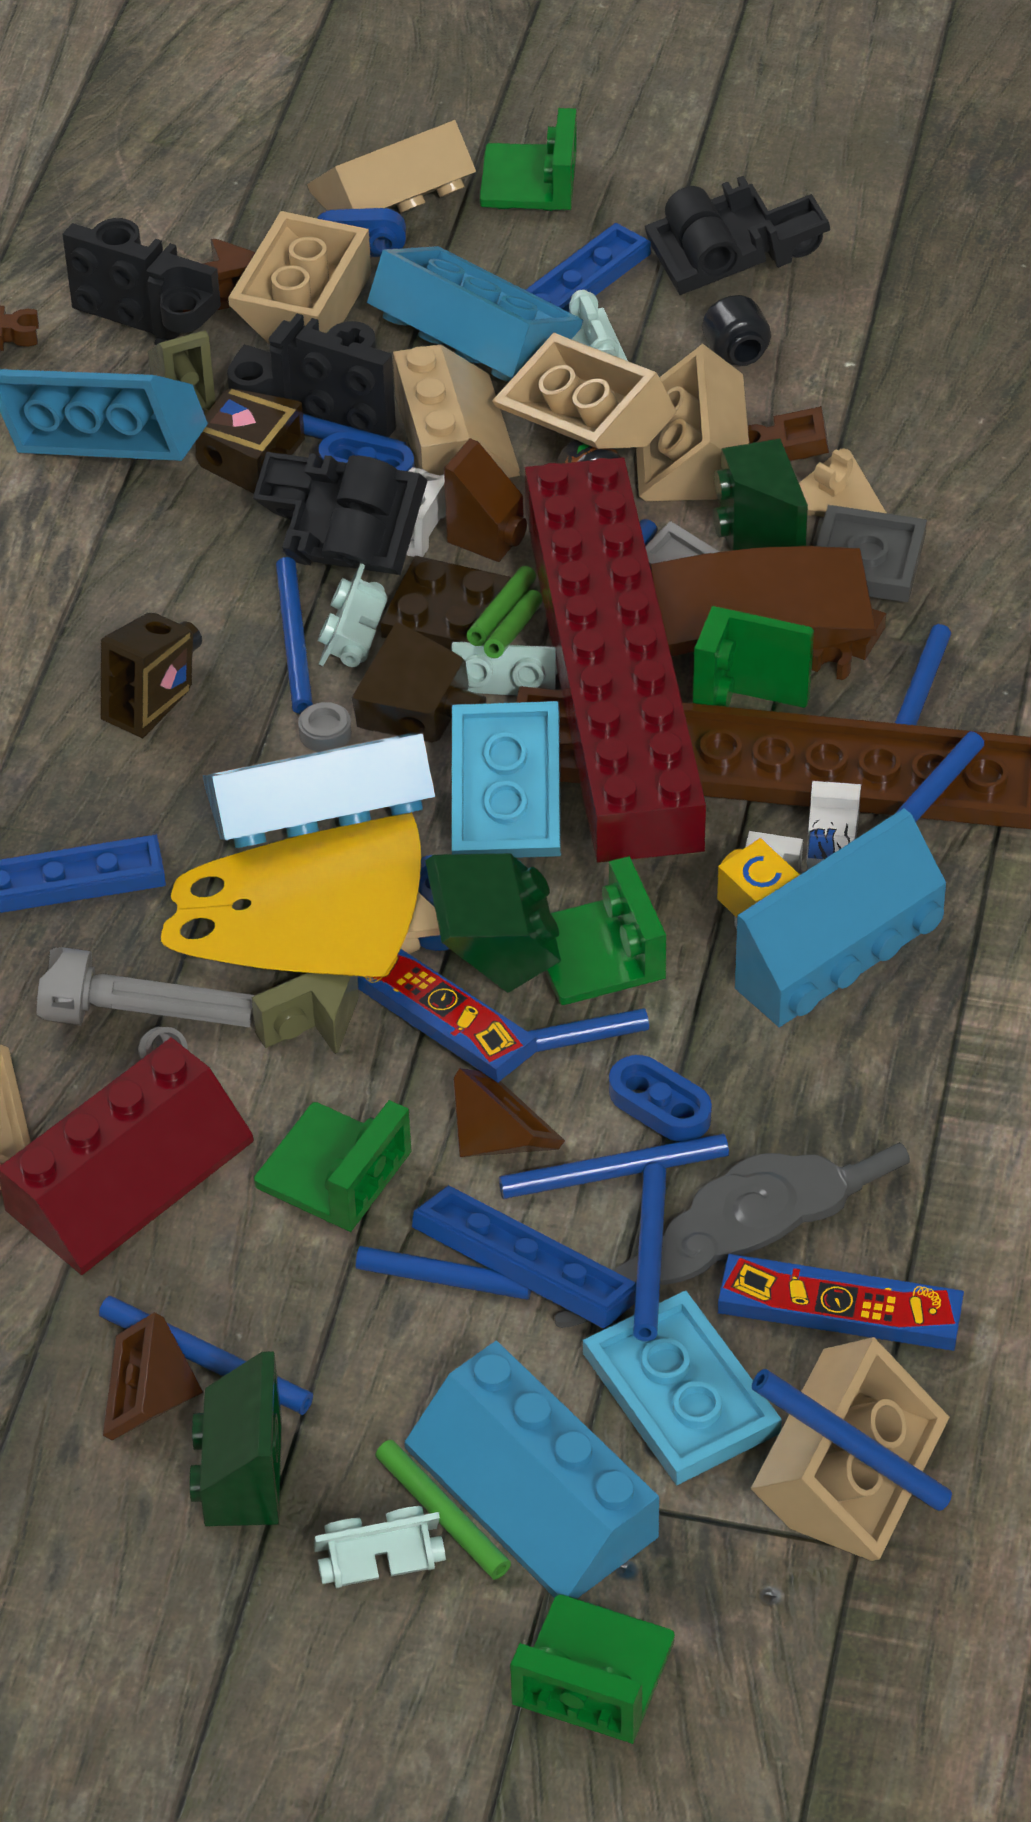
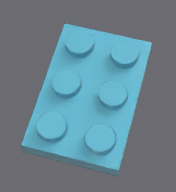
M558 701L452 705V854L511 853L516 858L561 856L560 710Z
M686 1290L659 1303L658 1332L656 1338L652 1341L645 1342L635 1338L633 1334L634 1315L583 1340V1355L676 1486L779 1435L781 1431L782 1419L767 1399L752 1390V1378Z

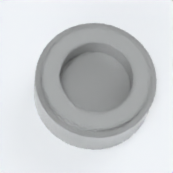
M331 702L316 703L307 707L299 716L300 740L310 750L321 752L344 747L351 738L350 715L344 707Z

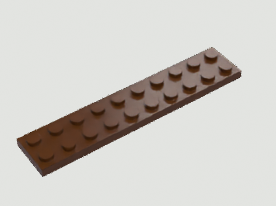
M520 686L516 703L559 702L560 782L581 784L562 690ZM682 702L703 794L707 797L810 807L812 781L861 784L859 812L894 815L960 740L970 732L967 730ZM972 731L982 737L984 747L920 818L1031 829V737Z

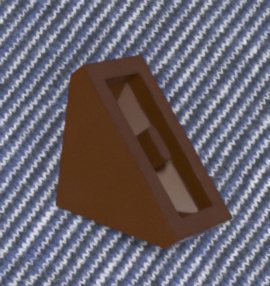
M459 1068L455 1074L454 1089L460 1157L560 1149L565 1140L501 1081L497 1083L483 1072Z
M155 1312L116 1335L103 1436L112 1441L203 1393L163 1316Z

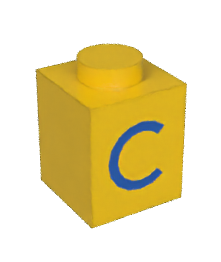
M759 838L746 848L736 849L729 853L718 866L717 900L737 918L738 914L800 874L764 840Z

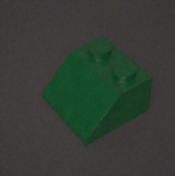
M781 439L722 448L721 470L714 471L715 490L720 500V507L713 509V521L717 536L719 538H726L730 551L766 547L806 546L808 504Z
M511 853L432 855L425 860L442 943L505 992L513 991L561 961L556 937L559 936V928L550 914L547 901L550 889L546 879L535 867L528 868Z
M274 1351L257 1354L206 1387L204 1413H193V1449L202 1450L201 1465L190 1466L191 1502L202 1503L205 1526L279 1525L282 1414Z

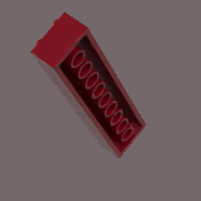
M599 458L591 461L547 463L525 467V514L552 646L556 647V666L596 862H609L628 856L631 859L705 852L706 802L625 458Z

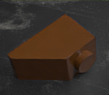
M469 438L444 467L447 543L500 562L511 547L518 546L525 536L527 520L524 518L523 495L479 441Z

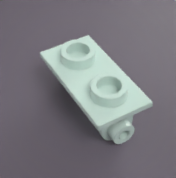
M586 290L576 291L571 297L569 313L583 319L581 329L572 340L628 361L604 308H598L596 296Z
M360 563L351 581L342 578L334 593L330 606L338 609L336 615L329 613L318 637V641L325 644L319 661L321 666H324L330 654L341 658V661L349 667H356L368 658L376 632L374 629H376L387 603V595L380 583H368L361 579L365 567L364 564Z
M452 642V651L466 661L469 682L468 691L479 694L518 696L520 686L555 690V676L558 673L556 647L510 645L501 657L494 659L486 655L484 644L474 646L467 642Z
M413 1506L388 1512L386 1514L387 1522L362 1527L360 1518H351L325 1525L326 1534L317 1535L314 1538V1551L328 1550L329 1554L328 1558L318 1559L322 1584L334 1582L335 1588H340L346 1585L379 1579L375 1556L387 1554L391 1577L435 1569V1562L446 1560L442 1537L430 1538L428 1531L437 1529L440 1519L439 1512L424 1515L421 1506Z

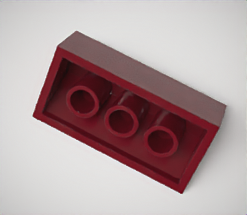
M170 1037L0 1165V1186L5 1211L80 1275H83L253 1143V1134L211 1068Z

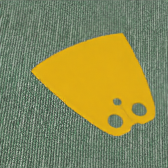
M413 814L389 816L284 839L223 857L187 871L174 882L171 899L177 904V910L163 925L161 933L162 944L171 950L189 956L255 968L332 975L384 977L404 943L418 896L421 873V845L419 831ZM205 877H218L224 881L223 889L209 897H197L191 893L190 888L196 881ZM248 899L251 901V905L244 910L232 908L233 903L237 900ZM207 918L215 923L213 931L203 938L187 939L180 932L182 926L193 919Z

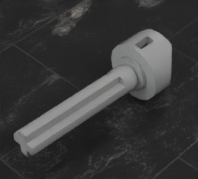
M59 947L50 950L49 970L39 979L37 1015L42 1019L52 1022L82 1025L85 1011H89L91 1004L103 1008L250 1027L253 1012L251 997L254 995L108 974L95 975V967H92L91 951Z

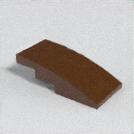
M822 546L751 548L700 554L651 564L652 577L671 657L694 652L712 606L809 626L814 630L813 649L877 636L860 548Z

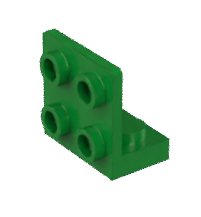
M558 108L556 127L548 126L547 145L488 143L486 145L480 190L481 207L543 209L547 211L557 209L571 210L577 157L576 108Z
M712 606L694 649L693 703L729 707L732 695L736 693L805 708L810 699L813 628Z
M630 856L609 861V885L602 887L603 900L550 913L559 928V936L556 937L561 961L545 972L561 1005L666 979V933Z
M388 1100L375 1118L370 1117L362 1123L318 1102L311 1103L254 1176L255 1187L344 1230L352 1232L412 1152L409 1109Z
M562 1594L557 1595L554 1598L534 1647L519 1643L511 1661L512 1705L633 1744L674 1645L675 1633L671 1629Z

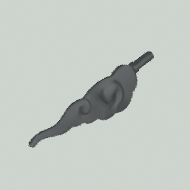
M899 1142L854 1165L847 1164L843 1167H839L827 1158L819 1155L789 1156L780 1153H765L740 1161L726 1175L703 1186L694 1196L691 1209L675 1217L668 1225L662 1243L660 1285L673 1284L696 1277L707 1271L716 1261L727 1259L728 1254L741 1256L779 1240L803 1222H813L837 1214L844 1208L847 1198L862 1190L863 1185L910 1163V1157L906 1148ZM638 1256L619 1265L614 1271L636 1282ZM569 1310L555 1315V1324L560 1328L572 1327L588 1321Z

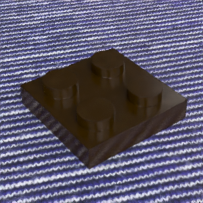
M415 555L380 623L381 637L387 638L394 624L398 622L451 651L452 642L470 643L467 639V631L511 577Z

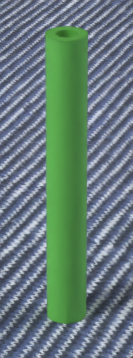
M520 567L467 631V639L472 645H483L534 583L536 573L531 567Z
M528 590L484 644V652L488 657L494 659L501 657L543 603V597L538 591Z
M394 1440L384 1442L377 1449L375 1457L430 1514L439 1512V1524L493 1580L499 1579L509 1570L511 1561Z

